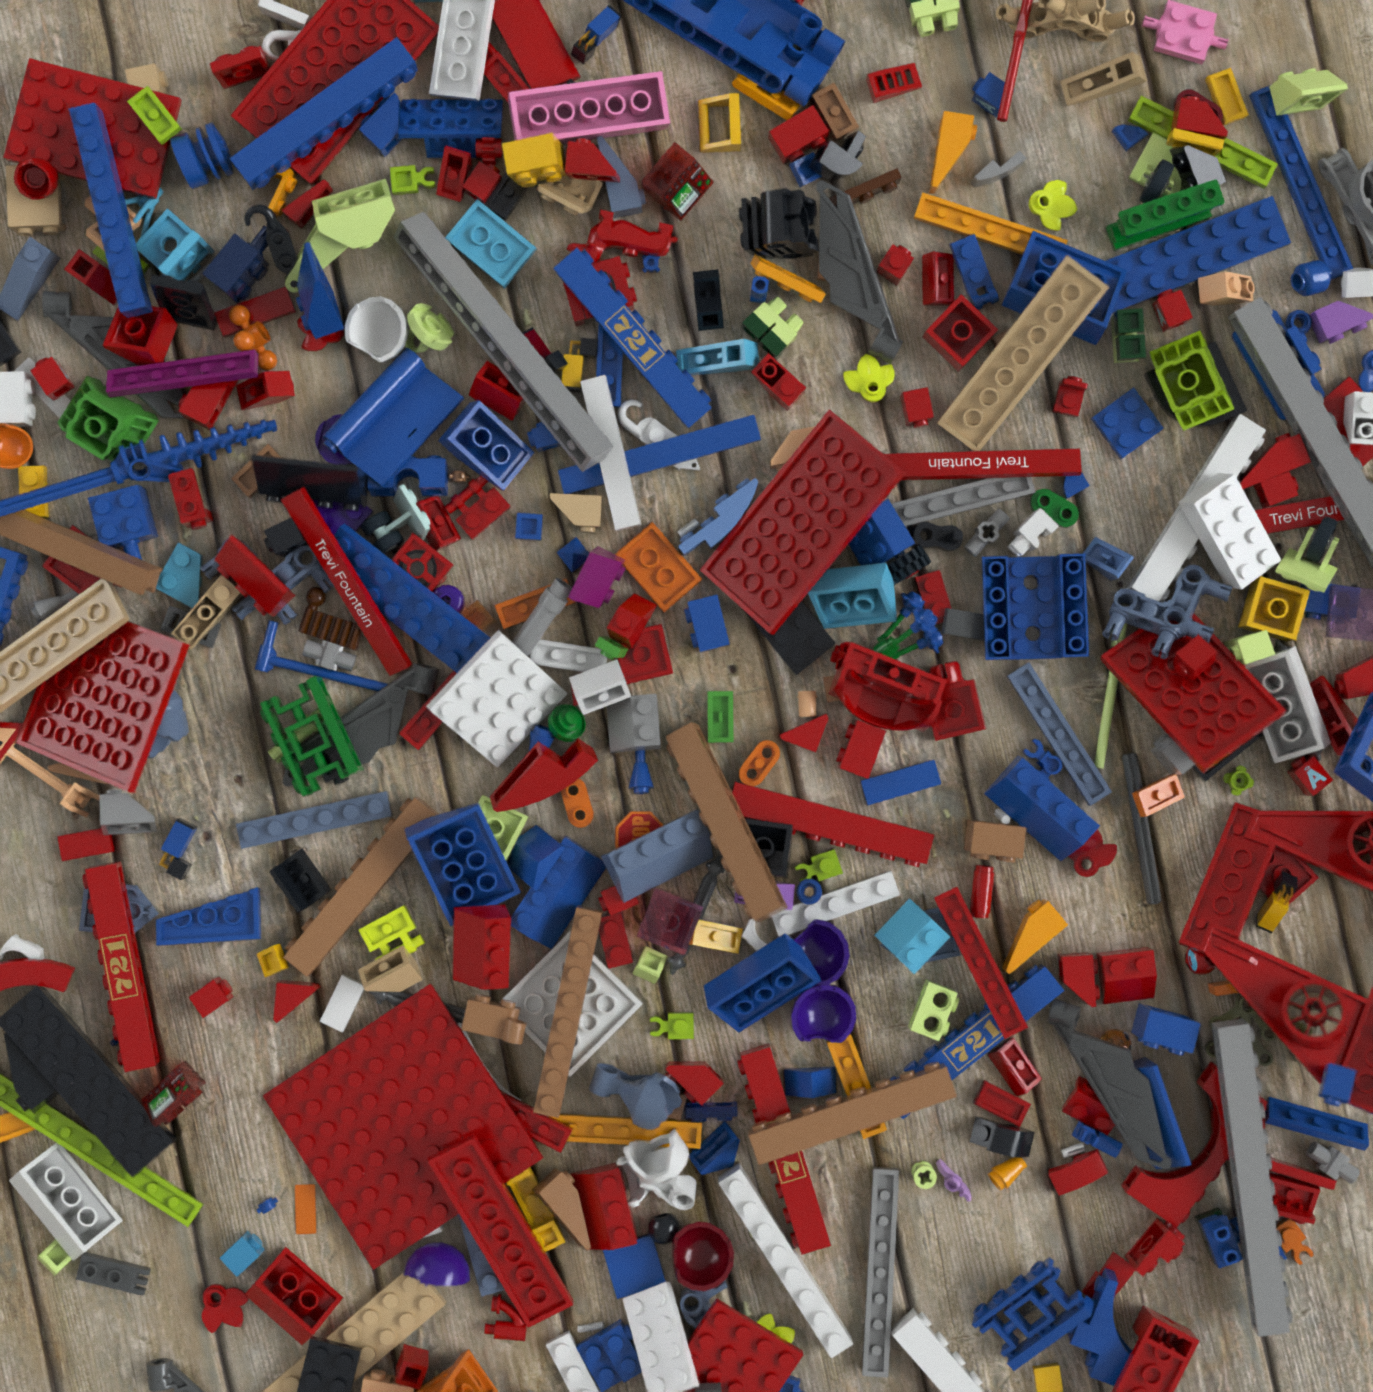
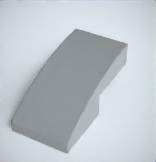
M1018 151L1001 167L993 160L974 176L971 184L974 187L999 181L1021 167L1026 157L1021 151Z

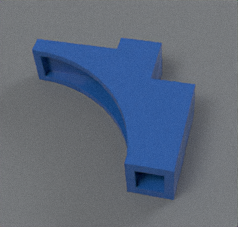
M1104 1268L1102 1276L1098 1275L1094 1284L1095 1292L1091 1299L1094 1303L1091 1316L1067 1334L1071 1345L1089 1351L1086 1356L1085 1365L1088 1368L1090 1377L1115 1386L1132 1349L1122 1339L1114 1324L1113 1301L1118 1285L1115 1271Z

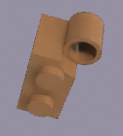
M476 994L475 997L471 996L468 999L461 1030L502 1039L508 1043L522 1044L527 1023L518 1020L521 1007L515 1006L516 1002L501 999L500 1003L490 1001L491 997L484 994Z

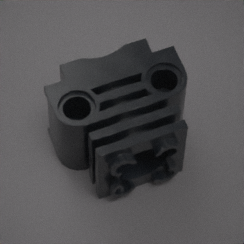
M787 188L762 192L760 199L756 196L751 197V201L747 198L741 199L742 207L739 208V218L743 222V233L740 235L742 248L753 256L756 254L764 259L766 257L775 259V255L782 259L811 257L813 253L819 252V242L815 229H809V225H815L817 215L816 201L813 198L806 197L805 192L801 189L790 191Z

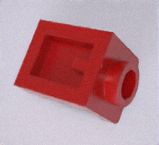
M1067 376V379L1063 378L1058 384L1052 412L1077 418L1080 413L1084 391L1087 390L1088 384L1083 383V379L1075 376Z

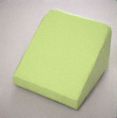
M644 946L633 974L656 984L668 956Z
M56 1239L37 1257L54 1276L72 1260Z

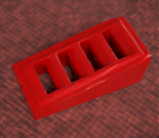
M915 63L867 74L866 77L873 103L922 88ZM910 71L913 80L912 84L908 83L906 72ZM900 74L903 86H899L896 75ZM891 77L894 88L889 87L887 78ZM882 80L885 90L880 91L878 81Z
M323 179L281 211L299 228H303L314 215L312 200L329 196L333 189Z

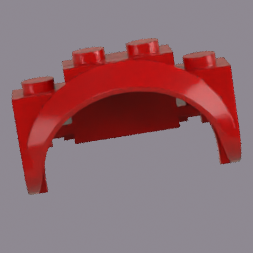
M850 642L842 664L836 671L828 694L839 698L848 711L870 725L887 730L906 731L916 729L924 732L932 726L943 702L940 698L947 680Z

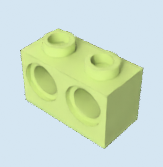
M1267 630L1252 632L1224 642V645L1235 656V659L1239 660L1243 665L1275 655Z
M926 979L908 1028L911 1031L940 1041L941 1036L945 1037L949 1030L950 1022L947 1020L950 1012H955L958 1006V993L954 989ZM939 992L945 993V1002L941 1005H935L933 1003L934 996ZM928 1017H935L937 1019V1024L932 1029L924 1027V1021Z

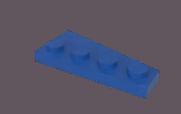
M257 887L194 909L156 919V945L168 946L261 939L260 888Z

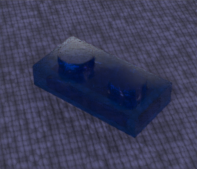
M737 1102L704 1103L702 1106L699 1103H686V1119L691 1118L692 1122H705L707 1118L717 1117V1121L733 1120L732 1117H738Z

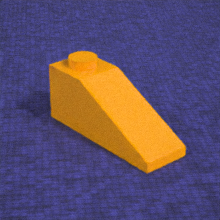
M949 111L943 112L940 120L929 193L934 194L967 149L970 140H975L977 125L973 124L974 115Z
M1038 899L1027 908L1029 912L1024 915L1002 966V969L1007 974H1011L1068 926L1049 901L1045 899L1040 901Z

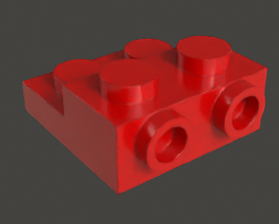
M248 46L243 48L240 53L234 55L224 54L209 63L212 73L224 89L263 77L270 69L267 56L261 46Z
M1156 1218L1124 1257L1139 1274L1144 1276L1156 1268L1157 1260L1160 1257L1167 1263L1178 1258L1185 1244L1182 1240L1186 1236L1169 1222L1165 1221L1163 1223L1160 1219Z

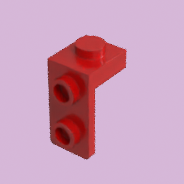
M189 468L169 474L168 478L181 524L192 528V530L207 527L206 523L212 522L213 518L211 511L204 508L195 471Z

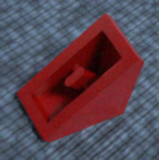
M827 714L821 715L779 734V737L783 741L816 752L829 718Z
M280 980L277 982L273 1020L276 1023L281 1021L321 986L313 982Z

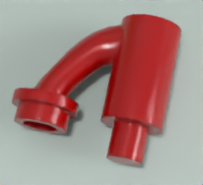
M502 1294L493 1296L491 1312L500 1314V1310H502L513 1322L496 1320L495 1324L485 1323L484 1334L494 1335V1339L525 1342L527 1326L517 1309L502 1300Z

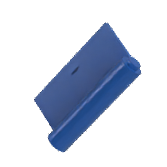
M405 348L323 435L325 440L323 444L333 454L338 452L354 466H358L369 478L383 487L464 400V397L428 370L422 359L415 352Z

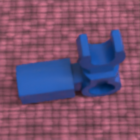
M756 276L753 278L749 302L761 304L766 302L769 280L766 277Z
M1032 739L1031 741L1037 747L1036 751L1031 753L1024 748L1023 753L1027 757L1037 759L1036 763L1041 767L1038 771L1050 781L1048 777L1051 774L1055 775L1061 771L1062 761L1050 751H1044L1043 745L1039 740Z
M1078 1121L1071 1134L1079 1141L1087 1145L1091 1144L1093 1147L1114 1158L1118 1156L1123 1145L1120 1141L1099 1130L1096 1131V1129L1081 1121Z

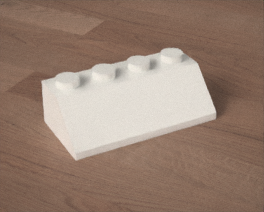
M55 1143L9 1180L73 1261L123 1221L67 1150L58 1143Z

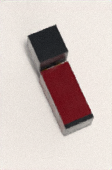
M533 327L522 332L555 374L561 372L568 363L560 351L557 350L551 353Z

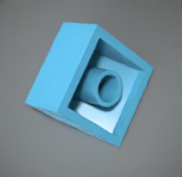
M910 898L874 934L913 974L950 938Z

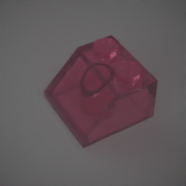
M656 886L636 937L685 955L703 906Z

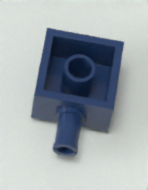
M262 226V229L250 243H246L234 233L202 273L212 284L237 304L250 295L253 284L257 280L263 279L268 271L267 267L270 264L263 258L264 255L262 254L268 247L266 226Z

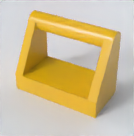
M728 93L698 100L700 152L740 151L739 93ZM729 106L730 139L710 143L708 107Z

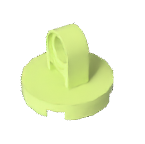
M416 304L407 314V322L410 329L405 347L415 353L425 352L429 347L441 351L446 349L453 341L451 337L454 335V331L450 323L441 313L436 315L430 311L432 306L428 304ZM415 336L420 340L418 348L415 347L413 342Z

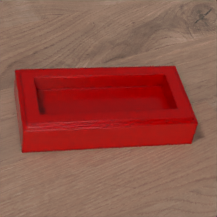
M101 828L57 836L62 861L115 852L112 835H103Z
M983 1080L973 1100V1104L1018 1127L1021 1126L1031 1106L1029 1102L986 1080Z

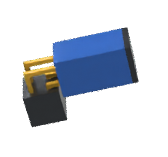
M608 5L587 25L585 34L573 45L571 55L584 65L594 55L596 47L618 27L621 14Z
M182 818L176 819L161 848L165 853L159 865L167 869L166 873L179 880L185 879L192 866L191 863L181 859L198 828ZM168 854L172 855L170 865L164 863Z

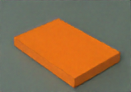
M653 522L615 553V555L625 559L623 567L626 568L663 613L703 580Z

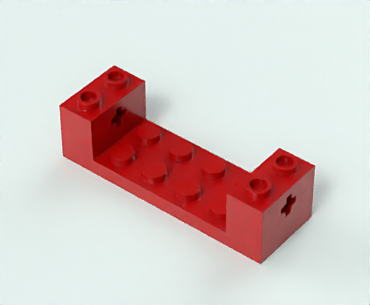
M1143 1305L1132 1326V1329L1139 1338L1111 1392H1174L1200 1342L1189 1328Z

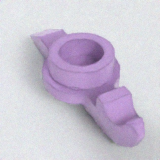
M941 1159L937 1160V1168L945 1177V1188L951 1192L958 1191L960 1197H964L966 1201L970 1202L972 1197L970 1190L961 1177L955 1174Z

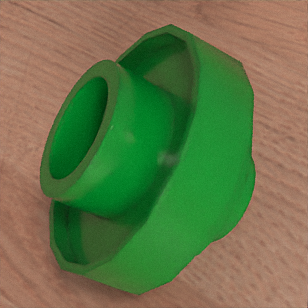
M561 704L548 717L549 730L558 740L573 742L585 731V718L581 711L572 705Z

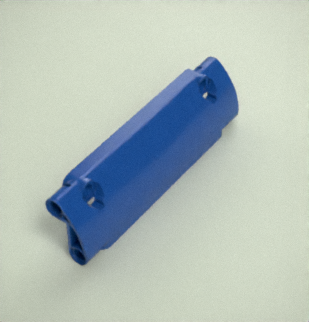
M623 0L734 71L758 84V86L766 91L781 93L784 90L785 96L803 107L808 103L812 94L815 93L827 75L846 41L827 28L822 31L821 19L793 0ZM793 44H796L797 46L801 47L802 50H796L795 48H793Z

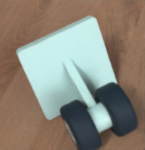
M404 484L398 487L393 498L395 505L402 515L401 517L392 522L388 512L381 511L361 524V529L366 536L375 535L377 541L373 546L383 554L391 552L404 542L400 532L395 531L400 527L408 524L412 533H415L422 540L425 539L430 529V520L427 514L419 510L416 505L417 499L411 489L407 490Z

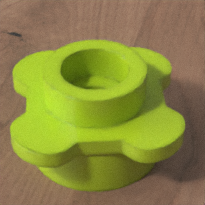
M1238 765L1233 772L1226 773L1223 776V781L1228 783L1231 793L1235 796L1241 795L1242 791L1254 785V780L1246 772V767ZM1237 778L1241 779L1240 783H1237Z

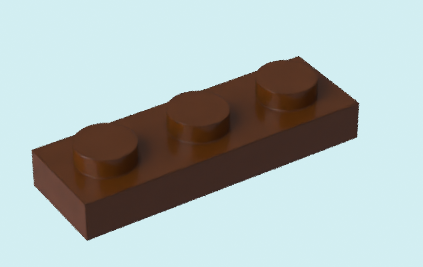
M898 168L844 192L850 195L853 204L857 202L865 204L875 198L874 195L882 191L884 194H888L896 190L902 177ZM834 195L829 199L837 208V195Z

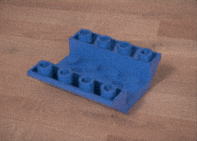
M1085 553L1041 557H981L985 660L1089 657ZM1026 576L1035 577L1037 580L1035 589L1029 590L1024 586ZM1030 626L1037 628L1039 631V637L1035 641H1030L1026 637V629Z

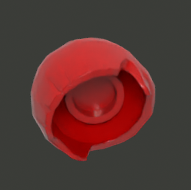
M27 158L20 161L14 172V183L23 196L32 200L43 199L51 196L58 187V173L55 167L45 159Z

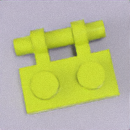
M406 905L358 929L370 952L380 948L382 955L375 958V960L402 945L411 954L417 951V947L425 944L421 934L411 938L408 933L417 928ZM400 937L403 944L391 949L388 943Z

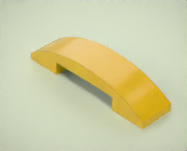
M531 1167L508 1181L507 1185H510L533 1233L544 1251L547 1252L565 1243V1239L557 1219L533 1192L532 1189L539 1182Z

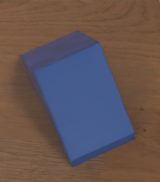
M835 1066L784 1069L785 1095L813 1099L837 1093Z

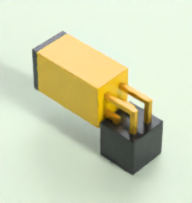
M581 338V341L570 340L569 354H564L568 364L562 371V383L569 392L581 393L580 381H582L584 358L597 359L598 339ZM573 344L580 345L577 355H572Z
M1284 871L1280 873L1274 882V891L1256 915V927L1272 934L1289 910V900L1298 888L1297 877Z

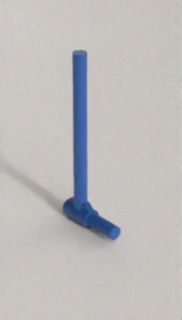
M268 621L263 645H260L255 670L269 672L276 666L377 692L388 685V683L278 657L273 644L279 623Z

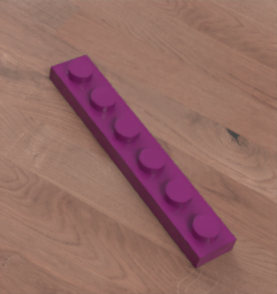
M247 350L107 370L106 393L111 398L258 377L259 355L256 350Z

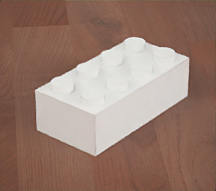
M1217 473L1179 501L1180 506L1224 584L1242 590L1281 561L1235 474Z
M1296 646L1244 665L1286 710L1282 717L1263 730L1274 763L1325 749L1331 744Z

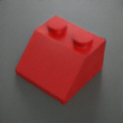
M118 306L102 346L137 365L162 363L178 324L166 308L152 306L153 312L127 318L120 313Z
M1140 947L1096 953L1102 1004L1155 997L1157 972L1153 949Z

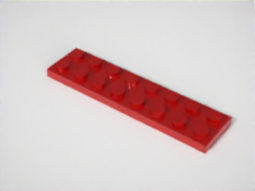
M475 1133L429 1156V1165L526 1326L529 1328L573 1306V1298Z

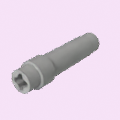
M556 578L550 587H546L538 599V604L512 641L527 656L534 649L555 616L561 613L568 602L567 598L572 587L560 578Z

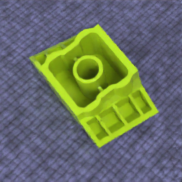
M1200 330L1149 352L1166 398L1183 431L1234 410L1232 400L1227 393L1225 384L1218 373L1213 356Z

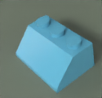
M887 563L827 569L808 592L824 629L896 622L897 619L894 581Z

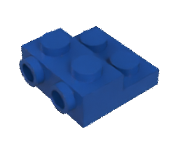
M621 1319L576 1345L579 1354L601 1392L621 1381L626 1382L642 1372L630 1325H624Z

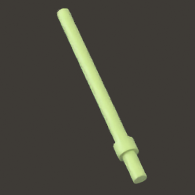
M1127 623L1124 624L1118 640H1111V646L1114 647L1126 638ZM1110 670L1094 761L1097 768L1103 769L1118 679Z

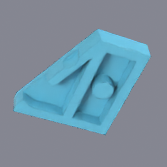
M178 542L159 576L156 589L193 608L200 597V588L202 586L200 567L203 563V555Z

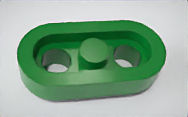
M1039 489L1030 498V508L1033 512L1041 508L1061 528H1068L1078 520L1079 511L1077 507L1051 490ZM1041 497L1047 498V506L1041 505ZM1063 510L1070 512L1069 519L1062 516Z

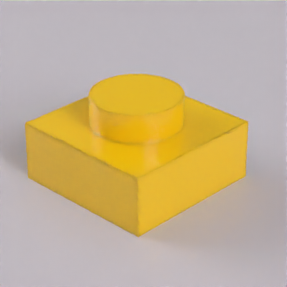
M281 944L273 945L256 954L265 978L289 968L286 959L283 958L285 955Z

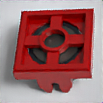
M415 533L410 535L391 559L432 592L445 582L446 575L454 566L453 563Z

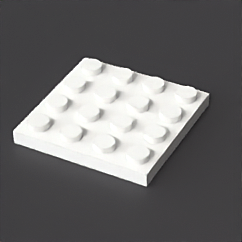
M498 630L432 699L427 707L498 768L530 734V731L534 730V726L539 725L568 693Z
M571 930L503 998L516 1002L515 1006L521 1007L518 1020L527 1023L525 1033L545 1053ZM595 954L590 970L569 1077L643 1004Z

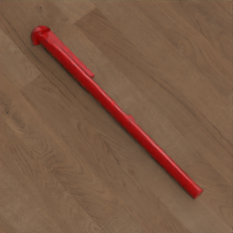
M1022 0L997 120L1000 122H1007L1033 0Z

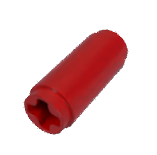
M976 865L974 870L970 902L972 917H989L995 873L992 866Z

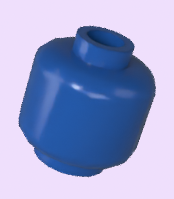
M1320 260L1302 263L1294 269L1291 276V285L1296 292L1305 297L1319 294L1328 289L1332 273L1327 265Z

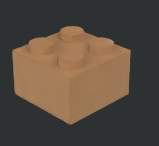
M967 820L964 850L970 852V856L977 859L989 860L990 855H995L997 860L1015 863L1016 858L1023 859L1026 827Z

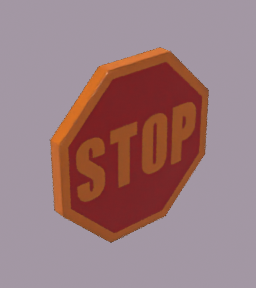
M630 811L615 826V848L663 826V824L651 811Z

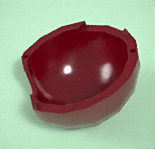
M695 1222L686 1225L675 1234L672 1241V1260L676 1279L685 1287L697 1291H707L716 1288L727 1279L733 1268L734 1250L731 1240L722 1229L711 1223Z

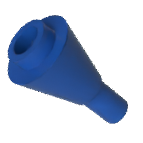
M645 750L635 751V763L628 789L634 790V794H648L649 789H653L654 786L646 763Z

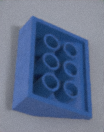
M1033 231L1010 282L1002 306L1021 314L1062 260L1068 255L1109 286L1105 294L1072 334V336L1097 345L1108 326L1127 270Z
M479 803L428 817L404 829L406 837L450 927L453 926L454 907L497 905L521 893Z

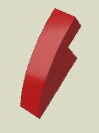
M577 738L569 749L560 756L538 741L490 795L493 810L502 812L525 807L560 792L583 776L598 761L594 749Z

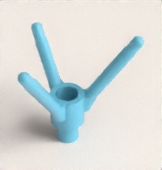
M160 187L157 199L141 195L125 199L126 205L137 203L141 208L133 219L134 223H138L146 212L140 238L148 230L155 206L159 202V197L164 193Z

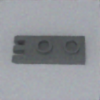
M84 1252L81 1256L76 1280L137 1295H145L146 1289L136 1285H147L148 1278L139 1276V1274L150 1275L151 1269Z

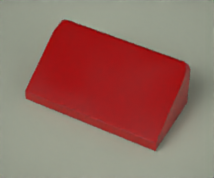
M933 251L922 256L923 305L942 306L951 305L954 302L953 254Z
M431 496L416 503L419 510L424 511L430 520V529L425 538L432 548L440 551L461 539L439 496Z
M1014 1037L1009 1038L988 1054V1057L1016 1096L1027 1094L1042 1080Z

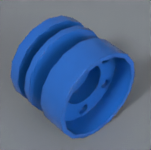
M212 122L205 125L208 137H206L201 127L196 128L198 141L194 142L187 132L170 139L180 169L192 189L209 183L207 173L209 170H211L217 180L221 179L222 174L219 166L222 167L227 176L234 174L228 146Z

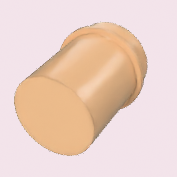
M798 691L799 717L817 716L816 691Z

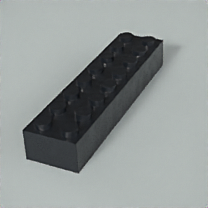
M36 986L0 1017L1 1028L132 1178L141 1173L177 1141V1138L158 1117L154 1120L152 1119L150 1107L144 1103L143 1099L45 987Z

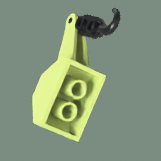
M386 179L312 200L316 223L304 243L310 242L322 269H324L348 247L352 249L358 247L359 249H366L375 242H378L395 211ZM265 205L250 207L245 213V225L250 226V218L255 213H261L265 216L267 221L266 241L278 270L286 274L285 286L287 290L298 292L297 282L304 244L297 255L288 230L277 220L274 212Z

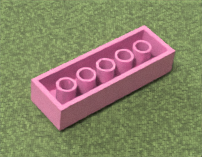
M662 71L509 92L508 95L514 140L553 133L562 144H566L568 141L576 142L578 138L594 140L600 136L608 138L665 130L670 125Z

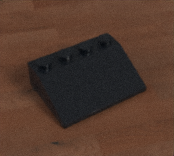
M252 455L251 461L258 492L263 497H266L267 502L282 503V498L304 487L312 501L318 503L317 507L333 509V505L343 506V510L358 512L359 508H366L368 476L358 466Z

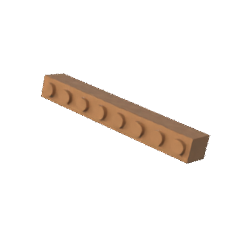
M690 722L665 736L669 743L666 745L667 750L672 758H676L679 764L677 771L690 787L688 794L701 810L699 817L712 833L710 836L711 842L716 849L720 850L723 856L721 859L723 867L728 873L731 872L734 879L732 882L733 888L739 896L742 895L745 902L743 907L749 919L763 922L787 909L788 906L700 725Z
M414 797L413 800L408 798L399 809L402 812L396 820L392 818L385 825L383 830L386 833L380 840L376 837L367 847L369 853L364 860L359 858L350 868L353 873L348 879L343 877L334 888L337 892L332 899L327 897L318 907L320 911L315 919L310 917L301 928L304 933L300 938L294 937L285 947L288 952L283 958L306 977L316 970L412 853L413 849L404 829L428 817L439 815L419 797Z
M581 905L576 907L533 1113L556 1118L560 1116L603 910Z
M938 1061L926 1064L924 1070L916 1073L914 1070H909L899 1074L900 1078L890 1081L887 1078L877 1081L875 1087L866 1090L865 1087L856 1088L850 1091L851 1095L843 1098L840 1095L830 1097L825 1100L826 1104L817 1107L816 1104L807 1105L801 1108L800 1113L791 1115V1112L781 1114L776 1117L777 1121L768 1124L766 1121H761L751 1126L752 1129L748 1130V1135L758 1164L761 1165L957 1097L946 1065L944 1063L939 1064Z

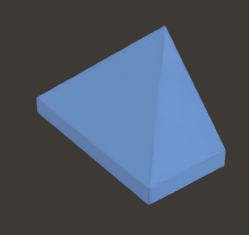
M1097 537L1093 539L1083 552L1086 556V563L1110 581L1118 579L1134 559L1132 555Z

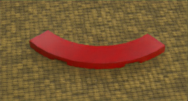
M19 958L0 962V991L16 986L35 985L64 993L70 983L75 967L50 959Z

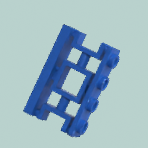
M1050 1257L1043 1262L1041 1260L1036 1262L1031 1267L1029 1273L1025 1276L1022 1274L1017 1276L1012 1281L1010 1287L1006 1290L1003 1288L998 1290L990 1302L987 1304L981 1303L973 1312L972 1326L974 1328L979 1326V1331L982 1334L993 1328L1006 1342L1002 1345L1001 1354L1003 1357H1008L1007 1364L1013 1371L1067 1334L1092 1314L1094 1302L1087 1295L1082 1297V1293L1078 1290L1071 1296H1068L1055 1282L1059 1278L1061 1270L1053 1266L1054 1261ZM1042 1279V1285L1048 1290V1293L1044 1296L1034 1287ZM1028 1300H1031L1044 1314L1032 1324L1017 1310ZM1056 1300L1065 1309L1058 1316H1056L1057 1311L1050 1305ZM1004 1307V1313L1010 1319L1006 1324L996 1315ZM1017 1328L1027 1337L1019 1344L1018 1337L1013 1333Z

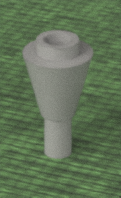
M73 590L61 597L56 596L34 601L35 607L31 608L37 621L40 622L66 605L70 599L72 600L77 597L78 593Z

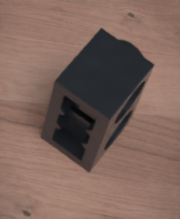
M292 517L264 530L267 537L264 539V542L270 553L274 552L275 555L283 558L301 546H309Z

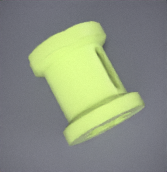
M920 1161L912 1166L911 1173L919 1188L929 1189L934 1186L937 1174L929 1162ZM927 1170L928 1178L923 1176L921 1179L919 1173H925Z

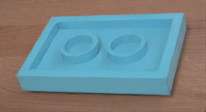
M478 199L445 237L454 248L504 289L537 250L534 245Z

